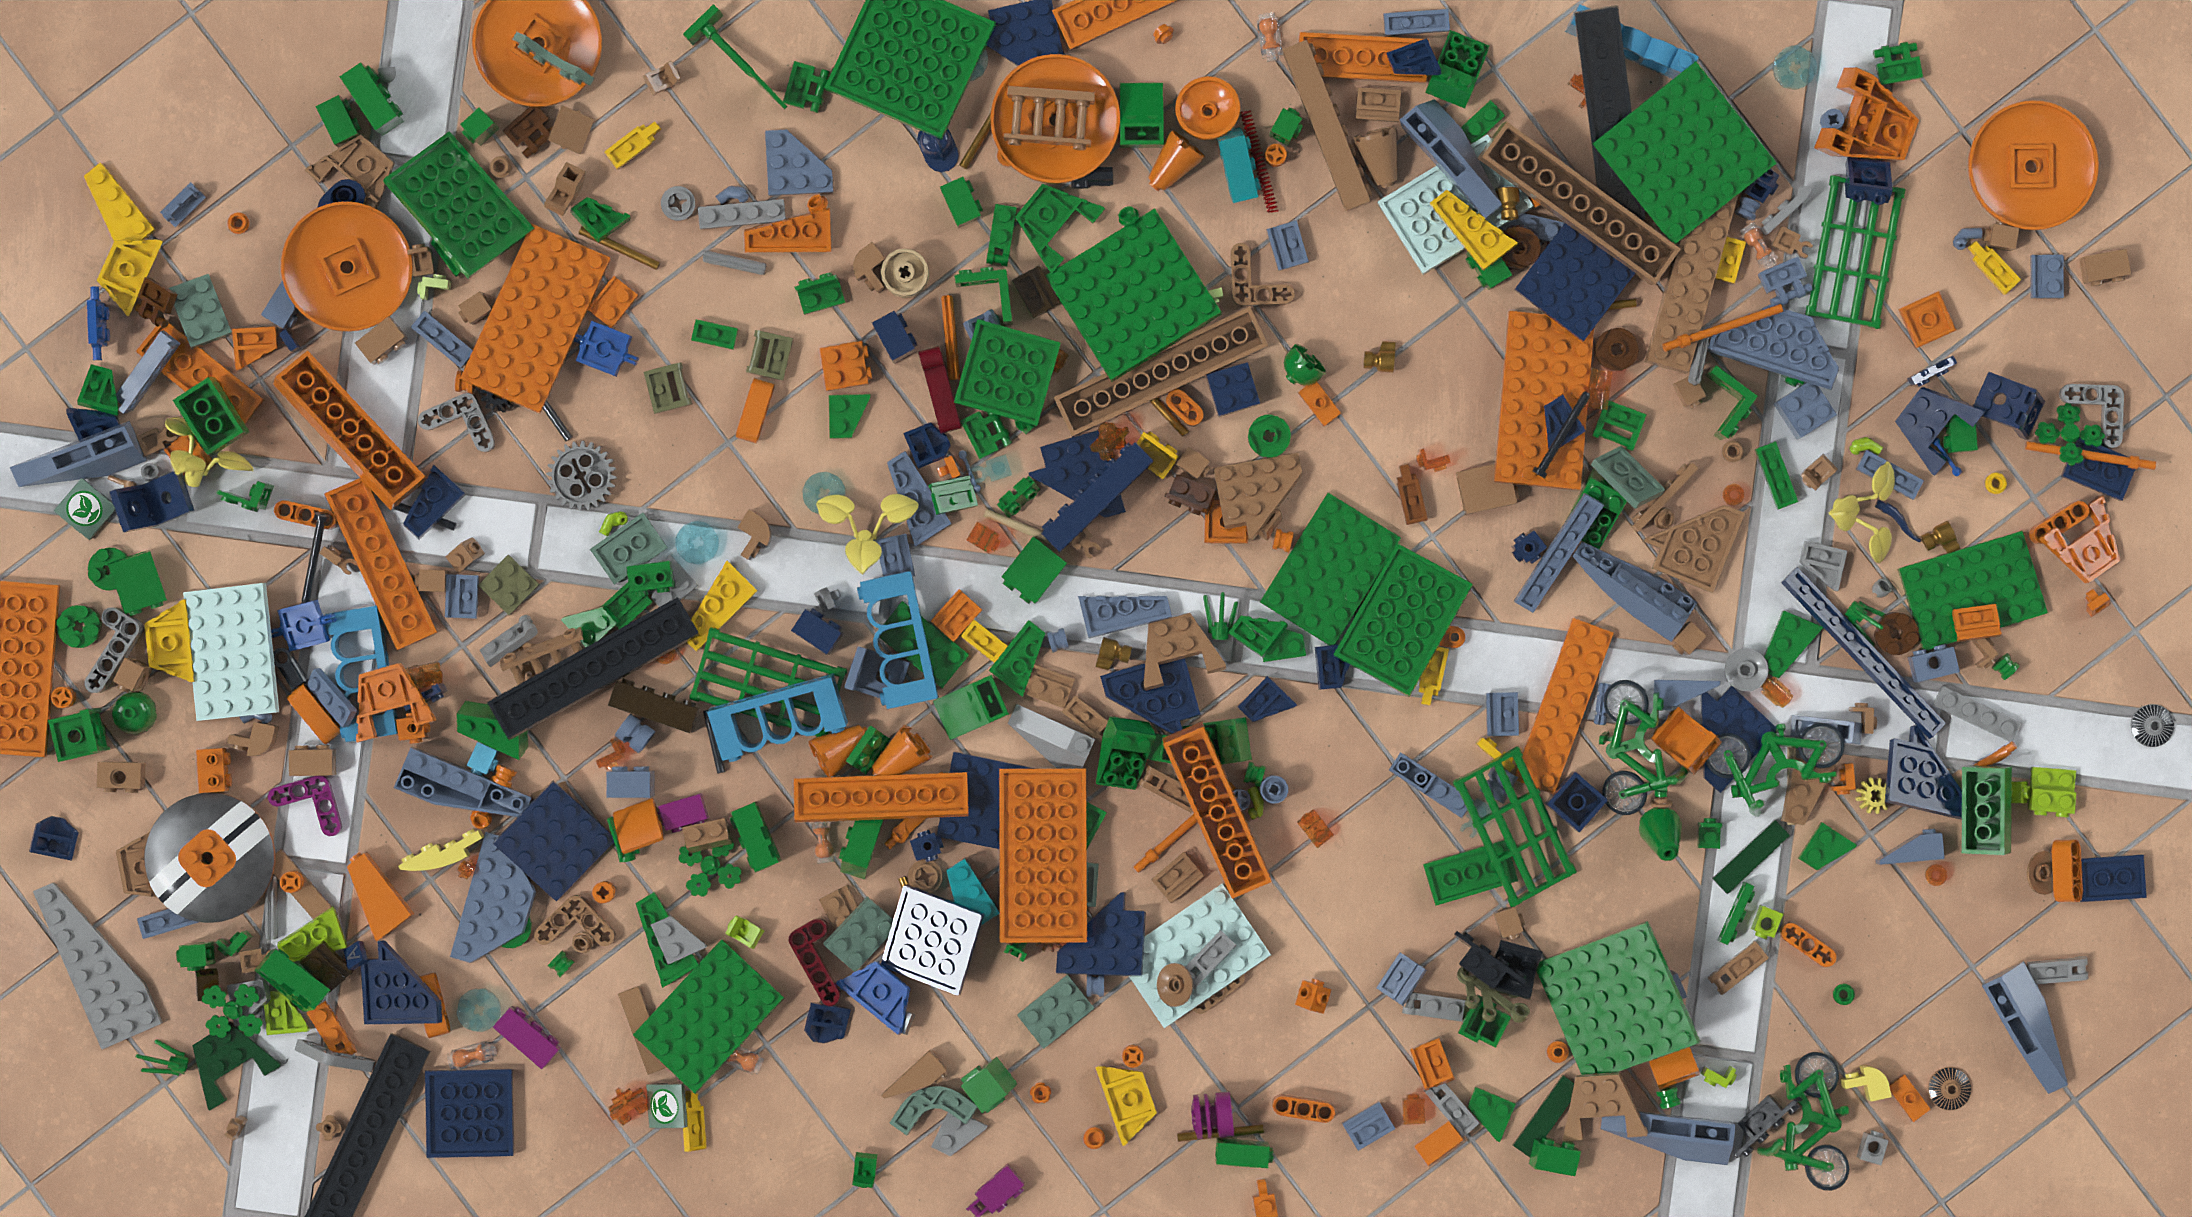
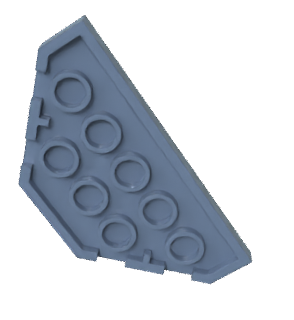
M1772 305L1763 307L1762 310L1770 308ZM1783 309L1782 313L1714 335L1707 349V352L1832 390L1839 372V367L1836 361L1833 360L1829 348L1823 337L1819 334L1812 317L1787 309Z
M485 832L450 957L473 963L480 959V957L496 950L525 932L536 890L533 884L530 883L527 875L493 844L499 835Z

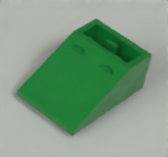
M1450 30L1437 61L1441 69V75L1431 76L1425 93L1465 109L1490 46Z
M1120 83V148H1162L1164 145L1163 83Z
M1593 468L1569 515L1584 493L1603 503V508L1581 540L1600 550L1627 500Z
M992 675L933 701L950 740L1009 715Z
M1109 717L1102 737L1096 777L1097 785L1136 790L1156 738V734L1149 722Z
M1246 717L1203 723L1221 765L1252 760ZM1192 725L1182 726V730Z

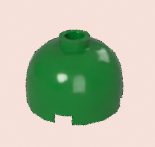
M1295 344L1284 358V369L1287 372L1286 378L1294 385L1298 383L1303 386H1310L1317 383L1326 374V369L1314 355L1311 357L1305 353L1307 349L1300 344Z
M142 692L125 693L115 701L112 707L114 724L127 734L144 733L155 723L157 718L156 705L150 696Z

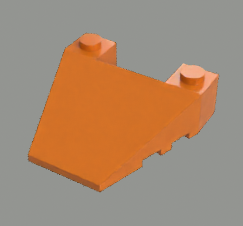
M1857 67L1843 68L1836 88L1853 95V100L1841 131L1835 128H1821L1814 148L1830 156L1905 160L1919 119L1902 102L1897 101L1892 96L1893 93L1889 89H1885L1874 75Z

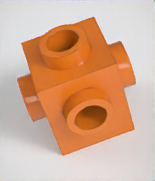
M407 713L406 718L396 719L399 741L409 740L410 744L423 742L422 738L428 737V732L431 731L430 723L416 726V730L413 731L412 727L415 725L412 713Z
M1312 978L1311 982L1302 980L1295 1005L1324 1014L1332 989L1325 987V982Z

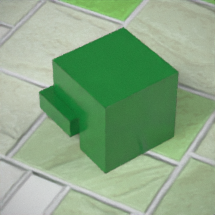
M1477 994L1476 996L1479 998L1478 1006L1475 1009H1469L1457 1033L1476 1043L1480 1039L1496 1048L1511 1016L1497 1009V1004L1492 1002L1497 1014L1492 1022L1485 1021L1482 1018L1484 1011L1482 996Z
M997 1056L982 1068L978 1065L961 1078L963 1082L961 1087L981 1113L985 1111L988 1113L1005 1100L1004 1097L1018 1084Z

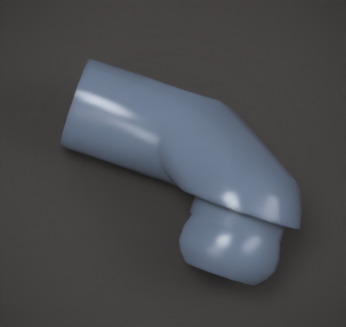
M729 186L715 197L722 205L731 198L738 199L740 203L748 200L749 195L743 187Z
M1982 228L1961 229L1953 239L1954 247L1958 250H1963L1970 239H1981Z
M270 713L239 716L244 724L254 718L262 720V723L265 724L272 720Z

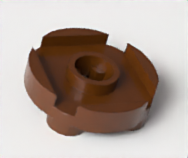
M1511 225L1503 231L1509 238L1514 239L1516 242H1522V246L1525 247L1524 250L1520 249L1519 252H1516L1514 247L1502 256L1503 261L1508 267L1522 269L1537 260L1540 254L1539 236L1534 230L1524 225Z
M1614 328L1607 330L1596 341L1595 357L1604 368L1610 371H1622L1633 365L1638 357L1639 348L1637 340L1626 329ZM1620 344L1622 354L1617 353L1614 355L1611 349L1612 345Z
M1889 612L1883 615L1878 620L1883 629L1880 630L1876 627V631L1874 630V638L1878 647L1891 655L1905 654L1919 641V631L1916 622L1904 613ZM1894 628L1902 631L1898 639L1891 637V634L1894 633Z

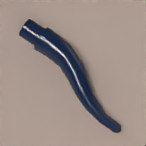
M1877 500L1875 508L1892 517L1902 531L1910 538L1921 542V539L1915 536L1909 529L1904 516L1897 508L1887 502Z

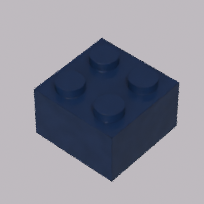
M894 310L872 322L894 364L917 352L915 347L918 344L912 333L907 334L904 328L908 325L901 313L897 315Z
M1248 362L1206 375L1218 418L1260 405Z
M811 608V610L805 609L791 631L825 654L830 655L844 634L840 631L842 627L832 620H829V622L823 620L824 615L814 608Z
M1572 771L1544 804L1576 832L1580 833L1608 800L1576 771Z

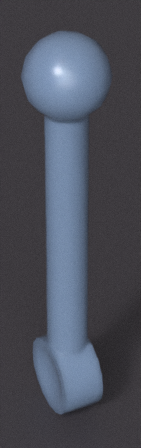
M962 450L958 455L963 460L968 475L971 477L970 480L974 492L978 493L981 488L975 481L966 458L967 453Z

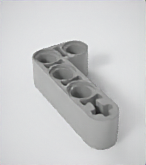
M110 607L102 613L103 623L116 632L85 679V687L91 693H102L107 690L124 658H128L144 632L143 624L135 617L130 616V614H125L124 610L120 608ZM113 611L118 614V620L115 623L110 621V614ZM130 623H134L136 626V632L133 635L128 632V625ZM119 641H122L125 646L124 651L121 653L116 650V644ZM108 659L113 663L110 671H107L104 667V663ZM99 680L100 687H95L96 684L93 681Z

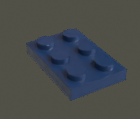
M2080 437L2074 442L2076 447H2080L2082 450L2125 456L2101 445L2099 447L2087 446L2085 440H2082ZM2083 459L2081 463H2075L2074 466L2066 463L2061 477L2116 500L2123 501L2135 469L2128 468L2126 465Z
M2143 854L2081 858L2083 896L2080 902L2147 898Z

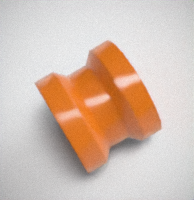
M1280 144L1270 145L1265 152V160L1272 167L1281 166L1287 157L1285 148Z
M457 371L455 392L463 390L473 394L475 386L460 380L463 371Z
M1277 528L1272 549H1283L1289 553L1294 532L1289 531L1286 533Z
M58 687L51 694V701L58 708L73 706L77 698L75 691L70 687Z
M497 764L496 774L491 777V781L511 788V780L516 776L517 772Z
M298 871L286 872L280 878V887L287 893L297 892L304 886V877Z
M603 881L594 886L592 895L595 901L604 904L614 898L616 890L612 883Z
M1137 1045L1127 1046L1122 1053L1124 1064L1131 1068L1140 1066L1144 1059L1142 1049Z

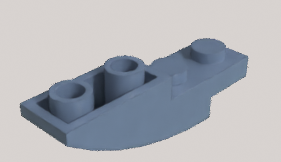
M1399 753L1389 771L1463 819L1468 810L1459 791H1456L1453 786L1403 753Z

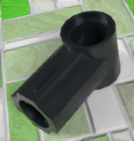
M1098 167L1087 176L1072 181L1071 188L1088 189L1091 186H1113V167Z
M278 648L273 651L274 665L278 667L292 690L308 681V677L295 659L293 651H290L289 648ZM282 651L288 656L284 664L278 659L279 653Z

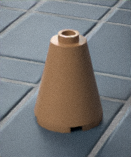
M1396 127L1371 130L1364 137L1361 134L1355 136V144L1376 185H1381L1382 188L1393 186L1394 181L1398 180Z

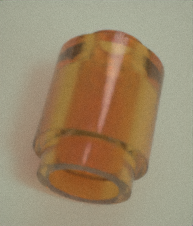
M1768 677L1760 686L1762 688L1761 694L1775 706L1784 708L1793 698V695L1790 693L1791 690L1776 677Z

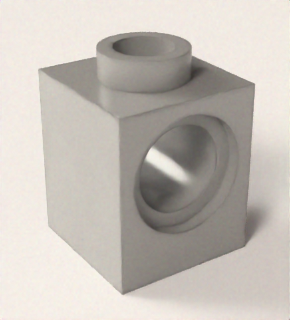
M1871 1130L1870 1134L1864 1132L1856 1157L1881 1165L1888 1140L1883 1138V1133ZM1872 1141L1878 1143V1148L1874 1152H1870L1868 1149Z

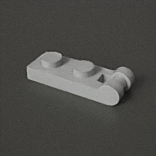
M1801 186L1795 190L1794 198L1790 202L1786 199L1777 207L1779 212L1775 216L1770 214L1761 222L1764 226L1760 231L1765 236L1769 234L1809 197L1810 189L1807 186Z
M523 615L519 618L517 624L482 647L480 652L486 663L492 667L504 655L515 651L536 636L538 630L533 624L531 617Z
M1221 930L1185 966L1191 974L1194 989L1237 946ZM1195 966L1201 971L1198 976L1192 972Z
M2085 956L2027 962V968L2036 984L2089 979L2088 972L2086 971L2088 957ZM2077 966V972L2072 973V967Z
M1412 992L1405 1006H1403L1402 1013L1462 1022L1465 1000ZM1415 1000H1421L1420 1008H1414Z
M1446 1083L1429 1088L1427 1091L1423 1090L1462 1137L1479 1124ZM1442 1089L1446 1094L1439 1099L1435 1094Z

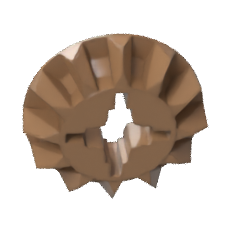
M919 860L909 869V885L932 893L939 888L942 882V871L933 861ZM921 868L926 873H934V875L928 878L929 886H927L924 880L916 881L922 875Z

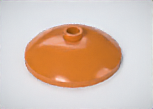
M1200 77L1186 84L1180 91L1175 106L1176 117L1182 129L1189 135L1202 140H1213L1226 135L1236 125L1240 115V101L1234 88L1226 81L1217 77ZM1211 110L1212 114L1209 116L1205 115V111Z

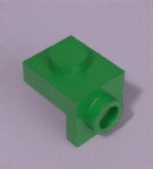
M856 1152L852 1180L853 1186L860 1188L874 1187L878 1154Z

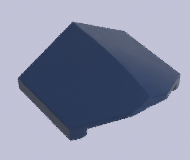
M931 422L903 433L918 469L944 459L951 446L945 433L941 434L940 430Z
M50 816L35 824L29 852L72 861L79 832L64 818Z
M811 1002L804 1031L813 1042L825 1044L836 1039H843L851 1010L836 1005L827 1006L823 1003Z

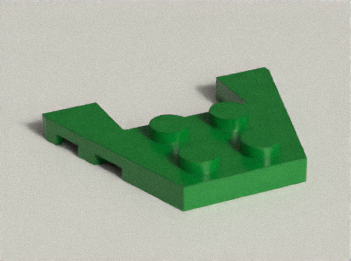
M1041 184L1015 218L1049 272L1053 274L1064 261V258L1048 246V243L1074 211H1077L1094 224L1105 208Z

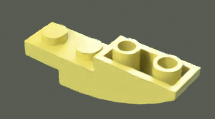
M472 829L462 835L464 839L456 843L454 839L443 845L445 850H442L440 844L433 846L431 842L421 848L422 853L416 856L412 853L401 859L403 863L398 867L400 870L423 871L453 864L471 856L467 847L483 839L484 835L481 830L475 832Z

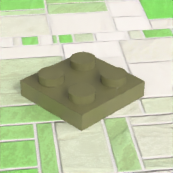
M508 554L478 586L508 615H511L540 584Z

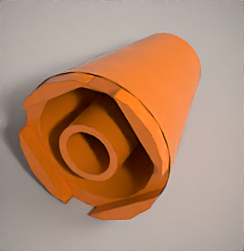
M1174 130L1171 131L1148 176L1151 180L1149 184L1157 191L1160 189L1165 191L1202 162L1205 155L1196 146H1192L1189 140Z
M852 726L841 732L829 733L808 741L813 756L817 757L820 762L818 765L827 777L836 775L848 763L846 762L847 758L867 731L865 726Z
M903 725L873 764L872 774L873 776L901 775L929 761L932 758V755H928L931 751L918 733L913 735L910 732L912 728L908 725Z

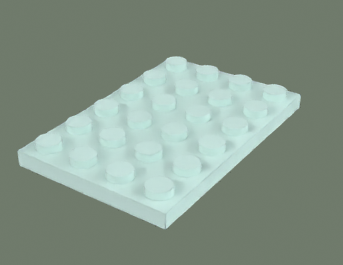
M1488 134L1471 144L1477 158L1491 140ZM1479 160L1494 190L1503 187H1516ZM1437 166L1377 202L1423 275L1465 250L1464 246L1430 206V202L1448 190L1477 214L1479 213ZM1520 189V202L1516 206L1518 216L1533 208V204L1528 196ZM1500 207L1485 219L1497 228H1501L1512 221L1501 220L1503 207Z
M266 583L183 592L187 604L195 682H193L196 721L279 712Z
M1220 884L1145 936L1142 977H1129L1163 1028H1166L1264 961L1271 954L1240 908L1231 898L1224 885ZM1220 930L1237 945L1195 989L1193 988L1189 1000L1184 1005L1171 1007L1161 1000L1157 991V979L1160 971L1166 965L1178 963L1185 967ZM1196 966L1192 969L1196 976L1201 973Z

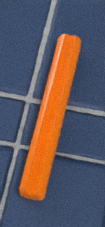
M944 295L941 297L948 378L949 380L960 379L953 296Z

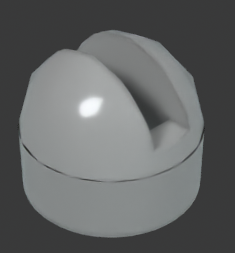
M395 67L379 68V78L385 83L392 82L396 76Z
M152 463L145 464L141 468L142 478L148 482L157 479L159 476L158 467ZM151 469L154 470V472H153V474L151 475V477H148V475L150 474Z
M1878 579L1872 586V592L1877 594L1876 597L1882 598L1891 592V586L1886 580Z

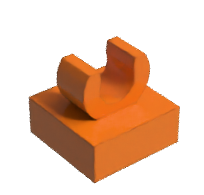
M952 455L944 458L946 465L937 469L940 478L951 474L952 479L960 477L961 475Z
M2094 589L2086 593L2087 596L2085 598L2089 602L2086 611L2091 617L2110 605V598L2106 593L2098 596Z

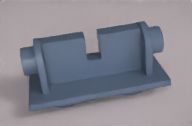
M190 182L160 213L176 228L206 197Z

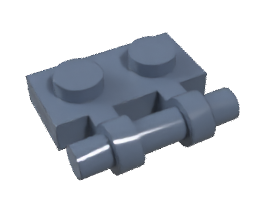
M1795 257L1758 274L1766 294L1773 291L1776 293L1777 297L1770 299L1772 307L1779 304L1783 306L1788 304L1789 300L1796 297L1802 298L1806 296V293L1812 291L1810 283L1802 285L1800 281L1806 278L1807 274L1799 257ZM1792 284L1794 289L1785 293L1783 287Z

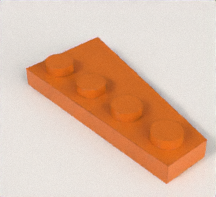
M830 208L745 229V252H831Z

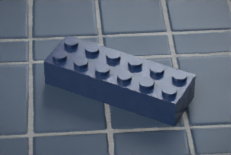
M1136 442L1132 445L1130 443L1126 444L1120 450L1121 456L1117 460L1112 458L1104 466L1106 469L1101 475L1095 474L1088 481L1090 486L1086 490L1081 488L1073 496L1075 501L1072 504L1068 505L1066 503L1057 511L1059 516L1054 521L1050 518L1042 526L1044 531L1041 534L1059 553L1153 463V460Z

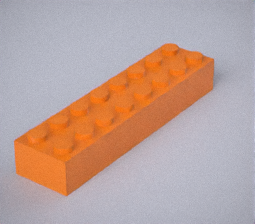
M308 350L275 376L273 385L390 510L394 509L423 484L425 475Z
M1201 721L1162 738L1166 752L1231 898L1233 899L1271 883V875L1203 722Z

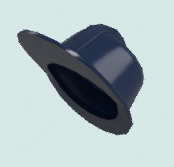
M947 129L942 140L919 131L918 145L928 166L937 172H946L952 169L958 161L959 154L949 129Z
M340 180L321 197L318 207L335 202L363 204L365 199L364 189L355 180Z

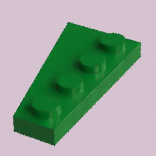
M655 892L635 903L661 986L664 988L698 967L699 963L695 956L691 954L668 964L651 927V924L669 917L668 912Z

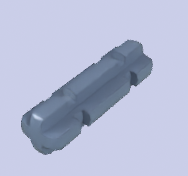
M1600 683L1598 686L1599 695H1597L1595 710L1597 715L1594 718L1596 725H1606L1607 717L1605 716L1606 710L1603 700L1604 694L1610 686L1607 683Z

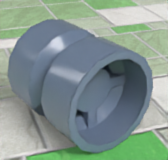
M630 714L614 736L623 743L629 742V747L639 754L649 743L655 731L646 724L641 725V720Z
M1492 767L1488 773L1489 780H1487V783L1495 800L1504 804L1508 796L1495 768ZM1506 771L1512 786H1514L1518 777Z
M1269 775L1262 780L1259 791L1262 798L1272 804L1280 803L1287 797L1288 785L1280 776Z

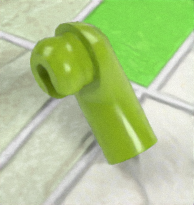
M1864 437L1855 439L1849 449L1854 455H1858L1860 451L1869 450L1878 456L1883 447L1870 438Z
M621 511L608 514L599 533L609 536L613 527L625 525L628 522L627 515Z
M1255 786L1248 789L1254 808L1248 810L1252 820L1262 817L1264 806L1259 789Z

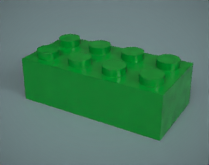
M1976 765L1962 767V854L2007 855L2011 853L2012 767Z

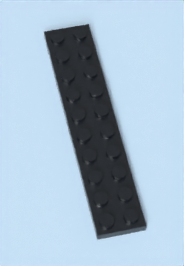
M1618 5L1574 12L1597 188L1639 219L1644 220L1646 219L1644 208L1592 144L1632 112Z
M677 597L491 699L487 704L509 741L699 636V632Z
M393 1033L390 1034L305 1217L354 1216L431 1051Z

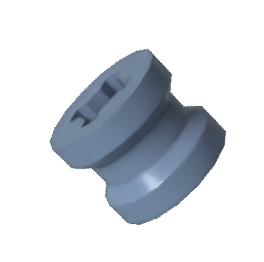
M1837 109L1826 111L1820 118L1822 128H1835L1838 130L1844 123L1843 113Z
M1741 196L1739 200L1740 206L1736 208L1734 213L1742 218L1754 221L1756 218L1755 212L1760 208L1761 204L1753 199Z
M1063 628L1055 633L1047 632L1052 653L1057 652L1060 648H1069Z
M1243 789L1234 790L1233 792L1241 810H1245L1250 805V795Z
M1087 975V997H1091L1093 994L1104 997V975H1099L1098 977Z

